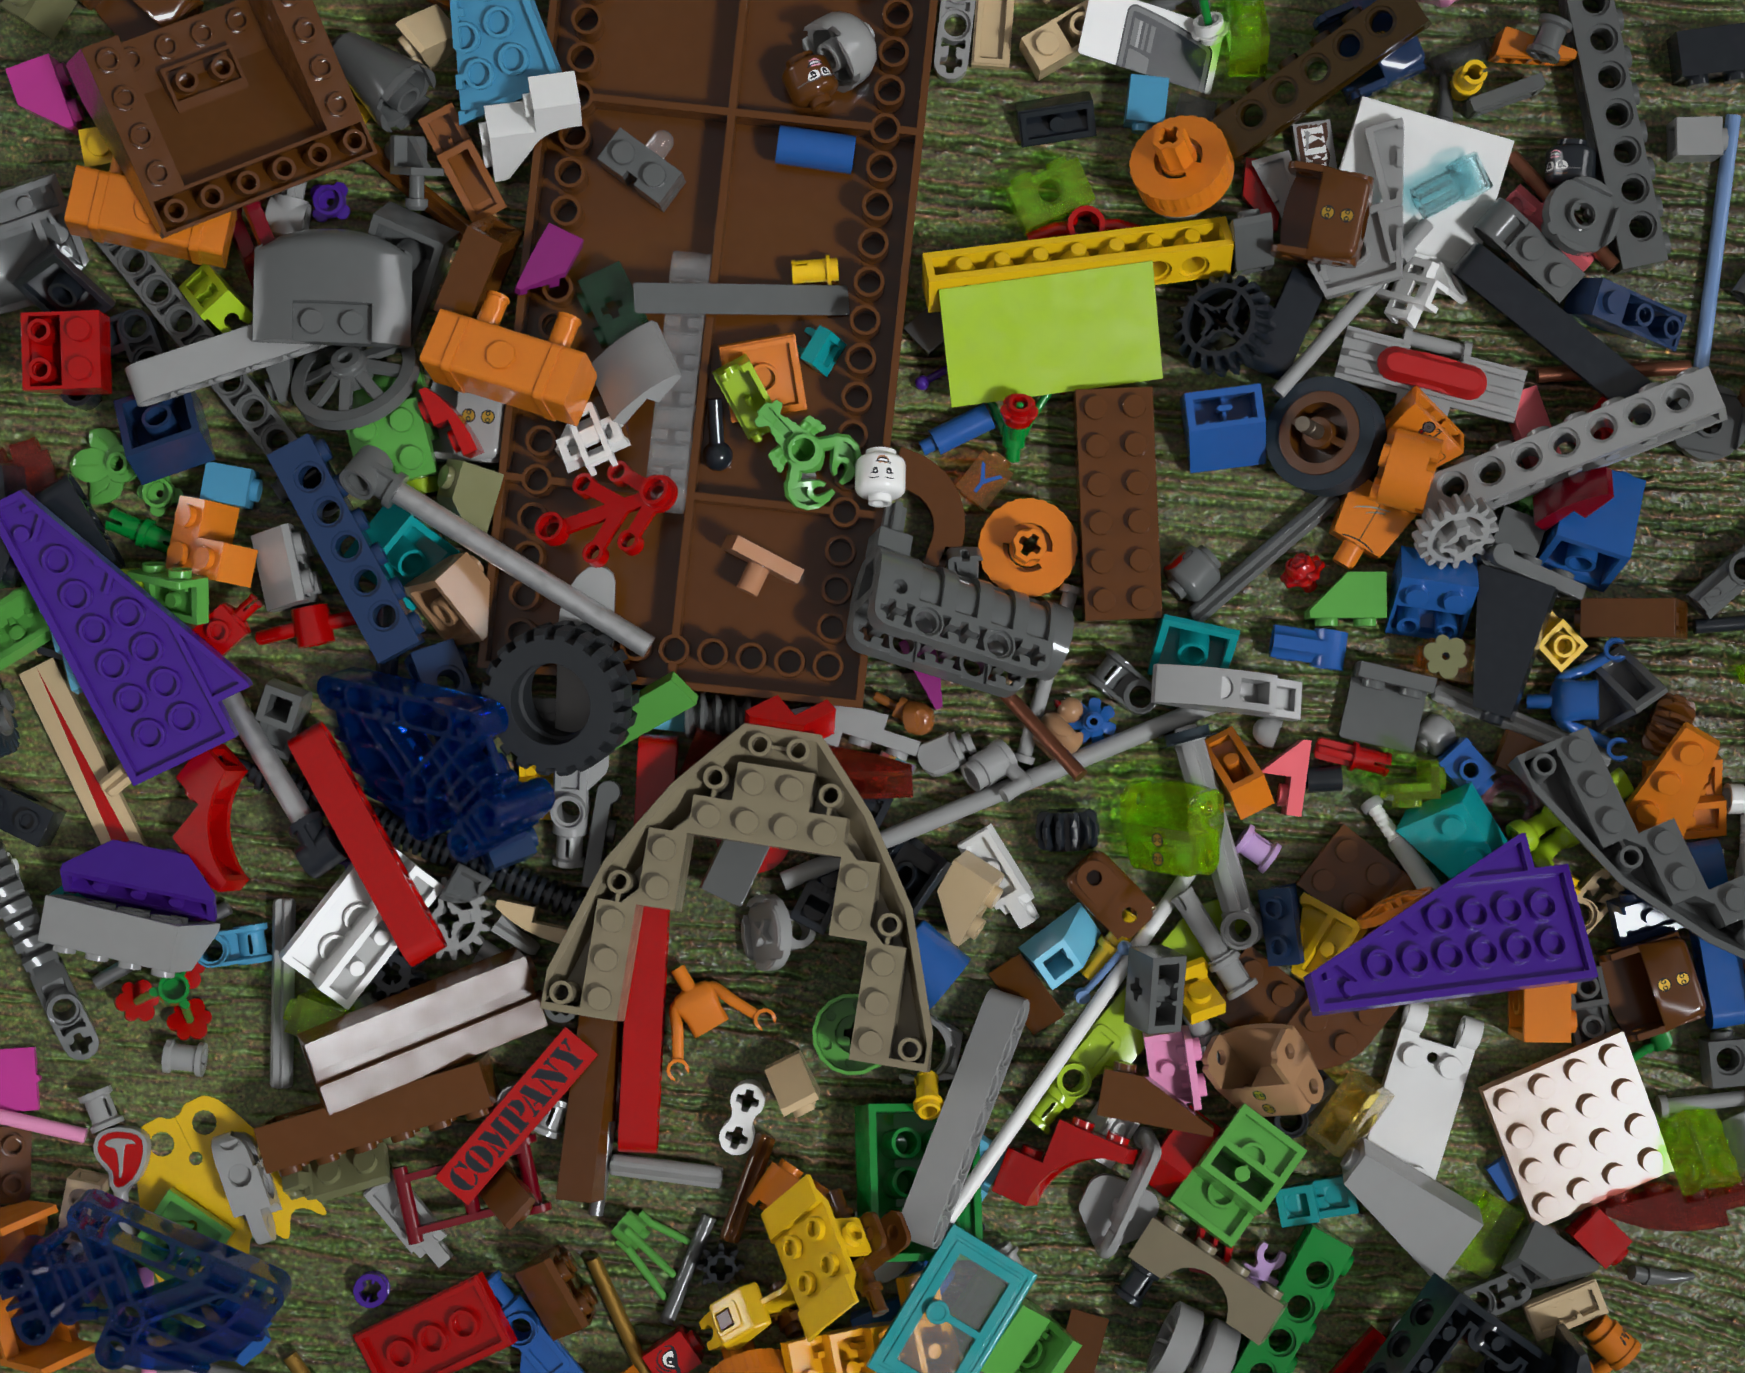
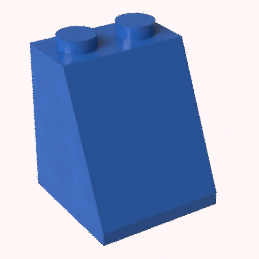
M1612 470L1614 498L1586 518L1573 511L1544 533L1536 558L1542 560V567L1549 570L1559 568L1569 571L1575 575V581L1600 592H1604L1631 559L1646 480L1633 477L1630 473Z

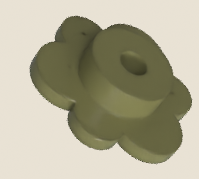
M1442 634L1436 637L1435 642L1426 644L1423 648V656L1429 661L1427 663L1428 671L1431 673L1439 672L1440 676L1445 679L1454 678L1458 673V668H1463L1467 664V658L1463 655L1466 648L1464 641L1460 638L1449 639L1447 635ZM1443 653H1446L1448 656L1446 660L1442 658Z

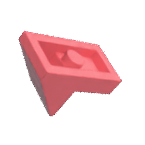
M1297 740L1260 768L1266 774L1286 776L1285 784L1279 783L1276 797V805L1282 807L1281 814L1302 817L1312 742L1310 740Z

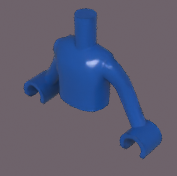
M1617 637L1610 638L1605 643L1602 653L1578 666L1557 674L1551 684L1550 694H1527V709H1550L1552 719L1556 722V725L1569 733L1587 727L1573 721L1599 720L1598 680L1580 681L1574 679L1589 674L1609 661H1623L1625 656H1612L1609 654V648L1616 643H1625L1624 640ZM1588 727L1596 745L1606 749L1611 759L1621 762L1628 758V756H1615L1612 754L1613 745L1616 743H1627L1625 739L1620 737L1611 739Z

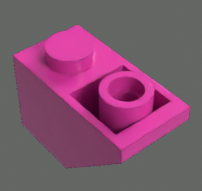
M48 53L5 69L17 104L21 108L76 136L79 135L78 130L83 129L80 121L85 120V116L77 98L72 99L68 85H71L68 79L71 76L64 62L59 63Z

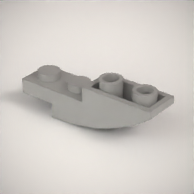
M1154 664L1151 703L1214 713L1233 712L1293 722L1301 720L1303 682L1277 678L1278 675L1244 670Z
M812 706L790 710L796 715ZM834 706L836 709L834 734L824 738L829 747L831 745L839 747L842 735L845 733L850 735L848 743L870 749L873 742L885 746V753L897 759L906 761L908 754L917 755L920 741L884 730L889 715L861 708Z

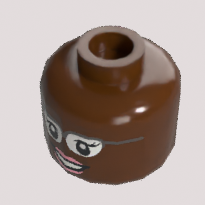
M808 50L793 56L786 62L787 68L782 74V81L796 107H810L812 112H816L826 108L833 102L831 96L837 91L839 83L824 55L814 54L813 51Z

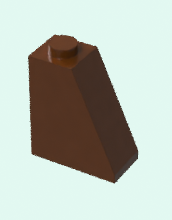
M1582 598L1581 607L1575 608V629L1580 630V637L1610 639L1617 637L1621 639L1687 640L1688 602L1676 598Z

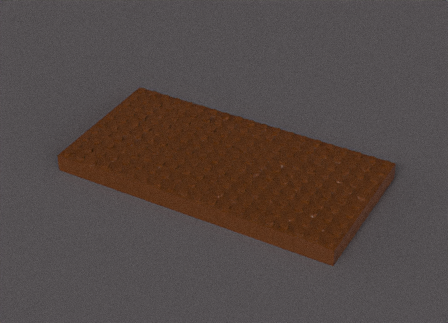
M550 0L546 31L562 72L575 71L581 105L582 126L569 127L550 133L539 140L534 146L520 276L548 223L584 239V242L566 277L560 278L559 286L549 288L546 285L527 290V294L517 295L514 331L548 341L558 312L572 314L579 318L582 323L577 330L571 348L585 352L591 363H593L600 354L618 339L652 320L658 323L682 375L659 403L646 399L630 417L627 423L631 445L614 453L617 461H624L634 472L647 478L652 475H665L670 477L678 488V497L674 505L663 513H657L643 533L644 547L639 554L629 556L617 545L618 536L622 531L629 529L639 510L628 514L607 547L609 559L604 566L614 573L616 580L615 613L655 637L644 657L614 640L613 649L616 652L623 649L628 656V659L623 661L626 669H634L637 680L631 683L633 685L648 686L674 671L693 691L765 699L779 695L784 701L818 704L828 699L833 706L863 709L868 656L854 651L848 645L846 627L856 578L863 561L866 559L868 538L881 526L884 507L870 506L868 500L858 496L855 490V476L844 485L838 483L843 474L844 465L840 463L837 468L838 474L832 476L829 464L830 450L825 452L824 464L821 470L815 472L816 479L827 483L824 487H816L813 492L820 494L832 488L835 494L830 501L818 509L806 511L794 507L785 497L783 486L789 464L786 463L784 470L780 473L773 466L772 460L768 456L770 451L778 446L774 436L768 432L762 436L763 439L760 442L755 443L752 438L748 440L740 423L731 422L727 399L712 371L721 367L718 345L794 332L797 345L806 348L811 337L804 332L805 328L811 327L817 330L819 325L831 330L847 345L827 377L812 369L799 355L807 409L781 415L788 417L798 425L807 416L811 415L826 427L823 432H819L815 436L822 437L835 433L850 435L859 445L861 455L866 454V450L872 447H891L938 0ZM838 11L850 13L869 24L875 34L877 60L870 75L862 83L847 92L836 91L831 96L833 102L822 110L812 112L810 107H796L782 81V74L787 68L786 62L793 56L804 52L802 39L808 36V31H803L805 26L817 18ZM780 125L856 136L851 174L775 164ZM620 127L682 172L686 184L664 213L637 193L634 181L629 186H626L603 169L597 157ZM829 254L830 258H837L839 281H831V284L846 285L848 287L850 314L844 316L636 313L634 309L633 284L638 282L793 285L791 260L825 259V255ZM815 282V283H801V284H797V285H828V284H827V282ZM596 384L589 398L601 396ZM708 398H722L724 440L733 452L732 463L722 471L709 469L704 464L702 457L704 448L709 444ZM506 405L498 473L504 474L494 508L491 536L571 585L581 572L591 566L584 561L582 551L586 544L592 542L603 523L570 534L568 540L562 545L549 546L536 536V521L546 512H556L561 517L567 518L604 504L593 498L583 499L574 492L572 484L575 477L581 473H589L586 466H583L568 473L564 461L555 451L557 446L556 440L561 437L567 423L547 420L544 416ZM585 416L581 417L580 422L585 420ZM591 446L587 448L588 451L593 449ZM609 460L595 466L597 475L593 477L602 486L622 497L639 493L630 486L618 487L608 479L607 470L611 465ZM621 470L617 474V478H620L624 474V470ZM590 482L585 483L582 490L587 489ZM663 492L659 493L657 498H659ZM739 535L804 569L798 584L786 583L768 573L757 597L739 590L736 586L746 568L747 562L721 549L726 536ZM635 538L628 541L627 547L634 543ZM600 550L593 553L592 559L599 555ZM489 562L487 578L490 581L488 636L483 641H480L477 667L487 669L490 662L498 658L497 652L505 644L513 641L515 637L541 624L548 622L552 624L558 623L561 609L556 603ZM862 627L859 631L864 633V640L868 641L870 636L867 635V629ZM548 663L542 665L536 670L535 674L557 676V664Z

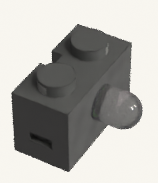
M620 127L597 157L602 168L626 186H629L634 181L637 193L663 213L686 184L682 172L664 160L674 145L673 136L666 130L655 132L646 145H644Z

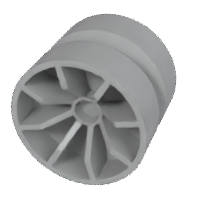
M1178 1301L1168 1313L1155 1339L1148 1359L1146 1373H1231L1235 1364L1241 1333L1218 1318L1213 1319L1202 1332L1204 1312L1182 1301Z

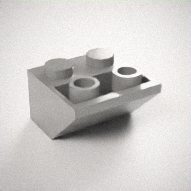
M287 523L252 535L253 549L258 550L256 563L267 611L276 613L319 603L317 594L322 593V583L318 571H312L310 556H314V546L309 534H304L303 528Z

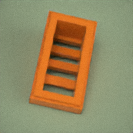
M1507 26L1496 34L1491 48L1492 55L1488 57V61L1506 64L1566 66L1576 58L1577 51L1576 49L1561 45L1558 52L1561 57L1557 64L1539 61L1529 56L1525 51L1527 45L1533 43L1535 35Z

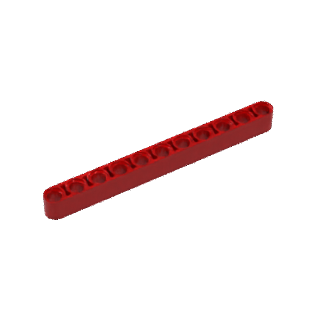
M643 734L639 736L634 825L671 783L677 779L679 737L676 735ZM644 906L623 1028L618 1152L657 1154L670 910Z

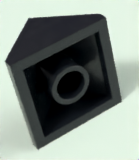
M53 241L12 283L43 312L100 310L106 313L116 304L112 293L56 241Z
M916 837L887 849L913 908L914 918L952 865L949 860Z

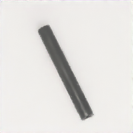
M702 1213L659 1318V1321L666 1325L673 1326L697 1268L696 1262L701 1258L703 1247L706 1245L716 1218L712 1215Z

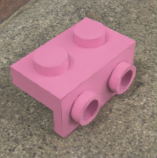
M1188 1025L1181 1026V1032L1146 1034L1143 1032L1149 1077L1185 1104L1192 1103L1194 1111L1202 1110L1201 1097L1207 1096L1204 1073L1197 1074L1196 1061L1202 1060L1199 1037L1192 1038Z

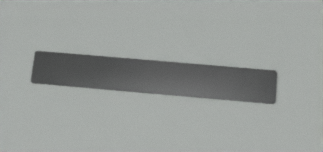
M638 282L633 284L634 309L636 313L844 316L850 314L848 287L846 285Z

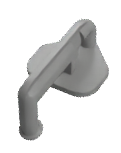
M1139 1127L1134 1133V1143L1142 1149V1152L1129 1180L1127 1181L1108 1173L1098 1174L1088 1182L1079 1201L1078 1209L1095 1251L1103 1259L1112 1257L1117 1252L1119 1246L1139 1239L1151 1219L1157 1216L1159 1202L1156 1195L1147 1189V1186L1161 1158L1162 1149L1154 1131L1149 1127Z

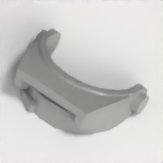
M930 1015L932 1025L940 1031L945 1041V1053L942 1061L932 1071L937 1073L939 1080H950L954 1078L957 1070L963 1031ZM900 1073L899 1079L903 1084L913 1085L914 1076L917 1075Z

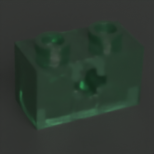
M620 261L578 280L582 291L576 293V296L585 314L593 312L599 324L592 329L602 349L611 346L630 331L649 322L645 313L635 312L633 287ZM612 301L617 306L623 305L618 309L620 316L615 319L610 314L604 315V313L609 311L607 304Z

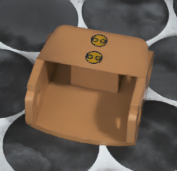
M1262 1023L1227 1029L1219 1035L1211 1037L1202 1056L1204 1065L1202 1071L1215 1089L1237 1109L1245 1103L1262 1117L1305 1114L1310 1109L1311 1104L1320 1102L1324 1093L1323 1080L1309 1047L1292 1025ZM1217 1052L1220 1054V1063L1217 1061Z

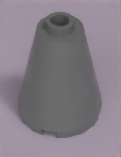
M355 32L341 34L333 40L331 45L349 87L379 127L387 132H392L391 128L394 126L402 130L419 117L430 101L425 96L429 85L435 89L436 79L434 72L426 65Z

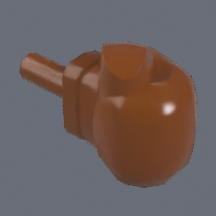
M878 691L875 693L873 700L893 710L891 716L903 722L904 728L909 733L925 735L932 731L935 724L934 710L927 704L908 700L903 696L897 702Z

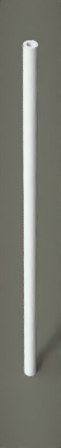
M1202 841L1157 904V909L1153 912L1151 920L1139 930L1132 940V947L1148 946L1175 907L1171 899L1182 891H1186L1206 863L1207 857ZM1123 955L1116 963L966 1178L947 1230L961 1215L1127 976L1129 955Z

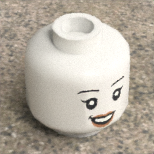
M872 447L866 450V454L861 455L857 459L855 464V490L858 496L868 500L870 506L888 507L892 504L893 500L900 498L905 493L906 464L904 459L897 455L896 450L889 447Z

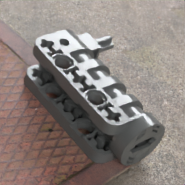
M898 501L888 507H884L881 526L868 538L866 559L859 570L852 593L846 627V640L854 651L1004 698L1011 697L1025 685L1027 678L1034 677L1043 681H1049L1058 673L1065 661L1073 636L1074 616L1070 608L1046 600L1038 601L1029 598L1025 593L1012 589L1004 590L993 586L991 582L978 578L970 579L958 575L954 570L941 566L933 567L922 563L919 559L910 557L913 536L903 533L907 508L903 507V503ZM862 627L866 628L867 635L872 637L868 641L864 640V633L859 631ZM883 633L886 634L883 639L879 638ZM894 637L908 642L910 650L908 654H901L894 648ZM934 649L938 651V657L943 659L940 663L935 662V655L930 654ZM965 659L976 662L979 665V676H972L967 673L964 668ZM1004 671L1008 673V679L1013 681L1010 685H1007L1006 678L1001 676Z

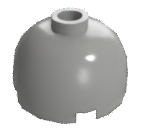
M838 11L828 13L805 26L803 31H808V36L802 39L804 51L811 50L814 54H822L826 57L839 83L837 91L847 92L862 83L870 75L877 60L875 34L869 24L850 13Z

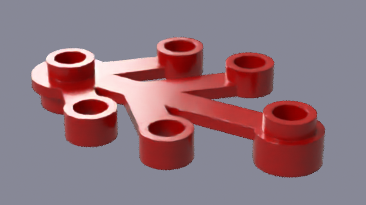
M619 460L617 461L619 465L609 466L607 470L608 479L618 487L630 486L639 492L622 497L599 484L589 473H581L573 481L572 488L574 492L583 499L593 498L604 505L567 518L561 517L556 512H546L536 521L535 534L545 544L558 546L564 544L570 534L603 523L592 542L586 544L582 551L584 561L594 568H600L607 563L609 559L607 547L628 514L639 510L629 529L622 531L617 539V545L624 553L629 556H635L644 547L642 535L657 513L669 510L676 502L678 497L677 485L670 477L665 475H652L645 478L634 472L624 461ZM621 470H624V474L620 478H617V474ZM590 482L588 488L582 490L584 484ZM663 492L662 495L659 498H657L658 494ZM635 538L634 543L627 547L628 541ZM600 550L599 555L592 559L593 553Z

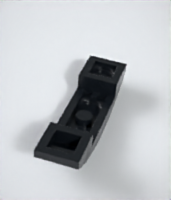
M860 781L856 790L872 813L879 829L894 799ZM839 869L806 883L790 914V919L824 935L832 917Z

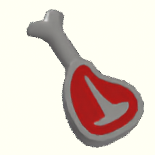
M118 1125L102 1130L96 1136L93 1145L95 1157L108 1172L109 1186L113 1190L112 1222L104 1232V1236L109 1242H116L120 1237L132 1239L138 1234L137 1230L131 1226L128 1220L129 1191L144 1175L151 1155V1139L144 1129L136 1126Z

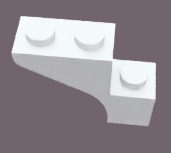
M575 71L528 77L529 93L522 94L523 101L484 106L486 122L478 123L482 153L486 168H493L495 182L511 178L537 142L546 135L561 129L582 126L581 105Z

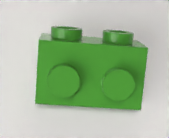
M157 561L144 562L141 569L127 571V576L134 581L143 582L144 590L182 622L194 625L209 623L208 577L192 574V569L188 567L168 569L166 568V563Z
M26 584L21 588L13 590L9 595L0 600L1 671L52 640L50 629Z

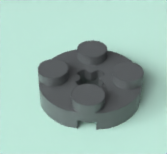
M1588 176L1575 177L1560 183L1550 191L1545 199L1542 210V234L1560 250L1571 255L1587 256L1597 252L1612 242L1619 229L1620 212L1619 207L1615 208L1610 198L1613 196L1612 192L1604 183ZM1582 207L1584 209L1583 215L1588 218V223L1579 224L1574 216V211Z
M1717 385L1726 407L1728 420L1718 423V427L1710 429L1709 433L1704 432L1702 429L1671 441L1674 448L1693 460L1712 462L1730 455L1743 444L1745 440V407H1742L1740 401L1736 398L1737 395L1727 387ZM1679 398L1676 401L1682 409L1689 403L1684 398Z

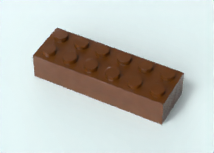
M1153 386L1077 389L1074 391L1072 399L1080 585L1082 588V623L1161 619L1163 615Z
M489 1052L453 1064L329 1115L321 1103H317L268 1118L253 1130L266 1173L279 1171L280 1177L303 1170L302 1167L310 1164L312 1160H316L318 1166L340 1159V1155L347 1153V1150L352 1148L355 1154H360L377 1148V1144L383 1142L385 1138L391 1137L392 1143L414 1137V1133L420 1131V1128L428 1126L429 1132L451 1126V1122L457 1120V1117L462 1115L466 1116L467 1121L488 1115L489 1110L494 1109L493 1105L497 1102L500 1089Z

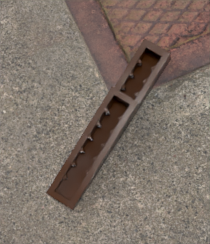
M579 1015L577 1037L594 1050L598 1056L569 1090L556 1199L586 1203L604 1200L608 1124L615 1121L621 1021Z

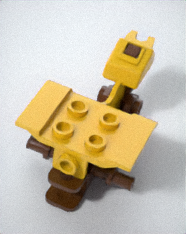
M811 1174L805 1175L761 1213L770 1242L775 1244L787 1276L786 1279L770 1285L768 1288L770 1293L764 1298L758 1283L753 1282L738 1287L710 1304V1311L699 1322L701 1330H713V1337L707 1342L708 1350H721L723 1348L727 1350L741 1349L765 1328L769 1330L775 1323H777L780 1332L785 1334L787 1339L797 1338L805 1334L807 1341L810 1343L827 1326L859 1302L856 1291H860L861 1296L867 1298L873 1317L886 1314L889 1309L881 1293L883 1285L881 1281L876 1280L874 1271L910 1245L911 1234L902 1212L891 1210L881 1219H879L875 1212H866L859 1218L854 1217V1210L848 1208L842 1189H834L827 1193V1200L815 1187Z

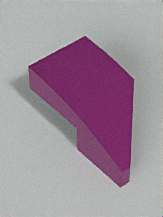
M548 223L518 280L515 293L524 295L530 289L546 285L549 288L559 286L560 278L566 277L580 253L584 239Z

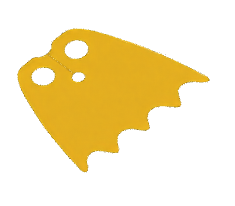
M200 1096L184 1104L179 1115L171 1119L158 1117L141 1127L149 1134L150 1139L156 1133L166 1132L174 1141L172 1152L166 1156H157L151 1150L147 1169L137 1182L143 1227L168 1190L173 1187L234 1228L236 1231L223 1250L230 1251L241 1259L247 1260L250 1253L252 1233L248 1222L245 1221L243 1216L233 1217L214 1162L211 1141L215 1136L234 1131L245 1132L253 1136L257 1142L254 1128L218 1099L211 1096ZM202 1110L213 1113L217 1121L214 1131L207 1135L199 1134L192 1125L193 1117ZM192 1152H199L202 1155L203 1159L199 1165H193L189 1161V1156ZM279 1171L271 1173L282 1206V1210L272 1213L276 1235L283 1239L289 1238L291 1214L296 1209L306 1208L318 1214L326 1215L324 1206L317 1199L307 1200L304 1196L291 1200L283 1192L282 1177H280ZM190 1220L188 1223H194V1225H195V1227L192 1228L191 1230H196V1229H197V1223H196V1221ZM195 1247L193 1253L196 1250H199L200 1254L197 1257L202 1256V1249L200 1247ZM209 1271L207 1272V1274H206L205 1277L203 1278V1281H206V1280H207V1278H208V1276H209ZM154 1273L165 1295H167L169 1282Z

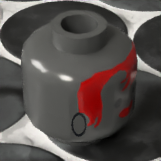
M1187 545L1165 565L1164 575L1168 582L1164 586L1178 601L1185 598L1192 602H1198L1220 581L1219 568L1221 563L1205 546L1195 547Z

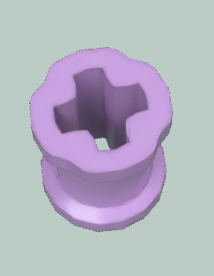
M1249 824L1242 831L1234 843L1237 854H1242L1258 866L1257 870L1262 874L1270 867L1282 848V845L1279 843L1272 844L1256 833L1255 827L1252 824Z

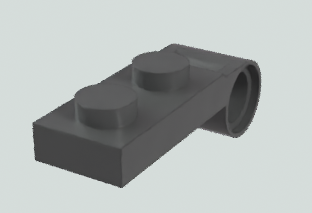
M1498 198L1472 227L1482 241L1493 249L1500 250L1554 303H1560L1585 276V273L1556 247L1553 242L1546 239L1532 222L1503 198Z

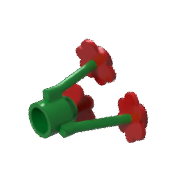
M198 962L192 971L175 972L174 978H161L158 987L152 988L151 983L144 979L138 980L135 984L126 982L121 987L122 993L116 996L114 1000L116 1009L124 1012V1017L129 1022L135 1021L137 1018L143 1022L151 1020L155 1015L153 1006L158 1004L159 999L168 1006H174L175 1013L168 1016L167 1026L171 1031L177 1032V1037L180 1040H187L190 1036L193 1039L204 1038L208 1032L206 1024L212 1021V1015L209 1011L205 1010V1004L202 1000L194 998L188 1001L186 999L189 990L200 985V973L205 970V967Z

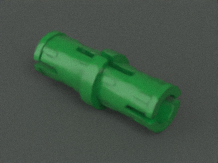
M116 507L111 510L108 517L114 520L111 522L106 520L105 530L134 540L135 545L138 547L146 548L148 546L167 554L172 535L171 531L156 526V521L146 518L142 520Z

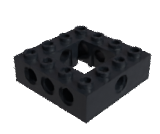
M1434 1273L1362 1373H1436L1444 1361H1449L1452 1357L1451 1351L1459 1340L1485 1357L1474 1373H1551L1558 1362L1528 1338Z

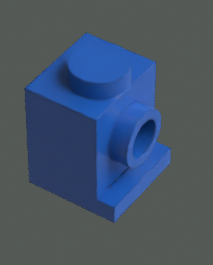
M1459 737L1443 754L1432 762L1433 766L1455 789L1472 782L1481 796L1494 784L1490 777L1496 770L1478 752L1467 737ZM1467 763H1472L1476 768L1475 774L1470 778L1465 776L1463 771Z

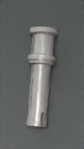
M1191 886L1186 891H1182L1171 899L1172 903L1175 904L1210 960L1208 962V969L1211 973L1215 972L1227 990V999L1229 1001L1233 1000L1257 985L1258 981L1256 978L1249 976L1239 960L1241 955L1239 951L1229 948L1224 943L1221 933L1198 899L1193 887Z

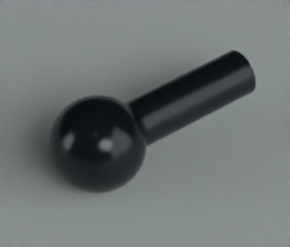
M708 398L709 444L704 448L702 457L704 464L709 469L722 471L732 463L733 452L724 440L722 398Z

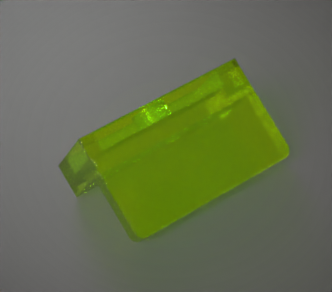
M1485 1190L1477 1203L1481 1210L1484 1226L1455 1262L1483 1279H1487L1525 1218L1524 1213Z

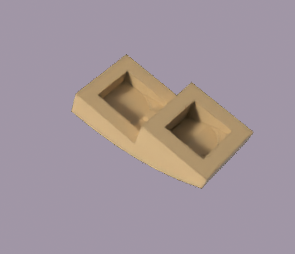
M503 897L496 901L495 907L505 917L522 929L543 939L560 944L569 928L568 926L536 920L539 905L536 906L532 903Z

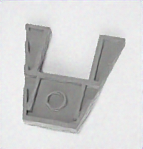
M1402 117L1364 128L1383 202L1371 205L1361 256L1356 268L1308 264L1327 300L1403 279L1404 121ZM1289 150L1252 161L1254 169L1281 217L1283 216L1290 188L1296 178L1288 170L1289 162L1292 161Z

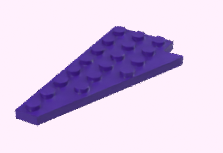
M22 489L0 500V536L133 786L239 735L222 700L252 686L253 683L248 676L28 491Z
M1520 833L1303 978L1312 1016H1321L1585 982L1599 976L1569 865L1563 864L1535 868L1526 833Z

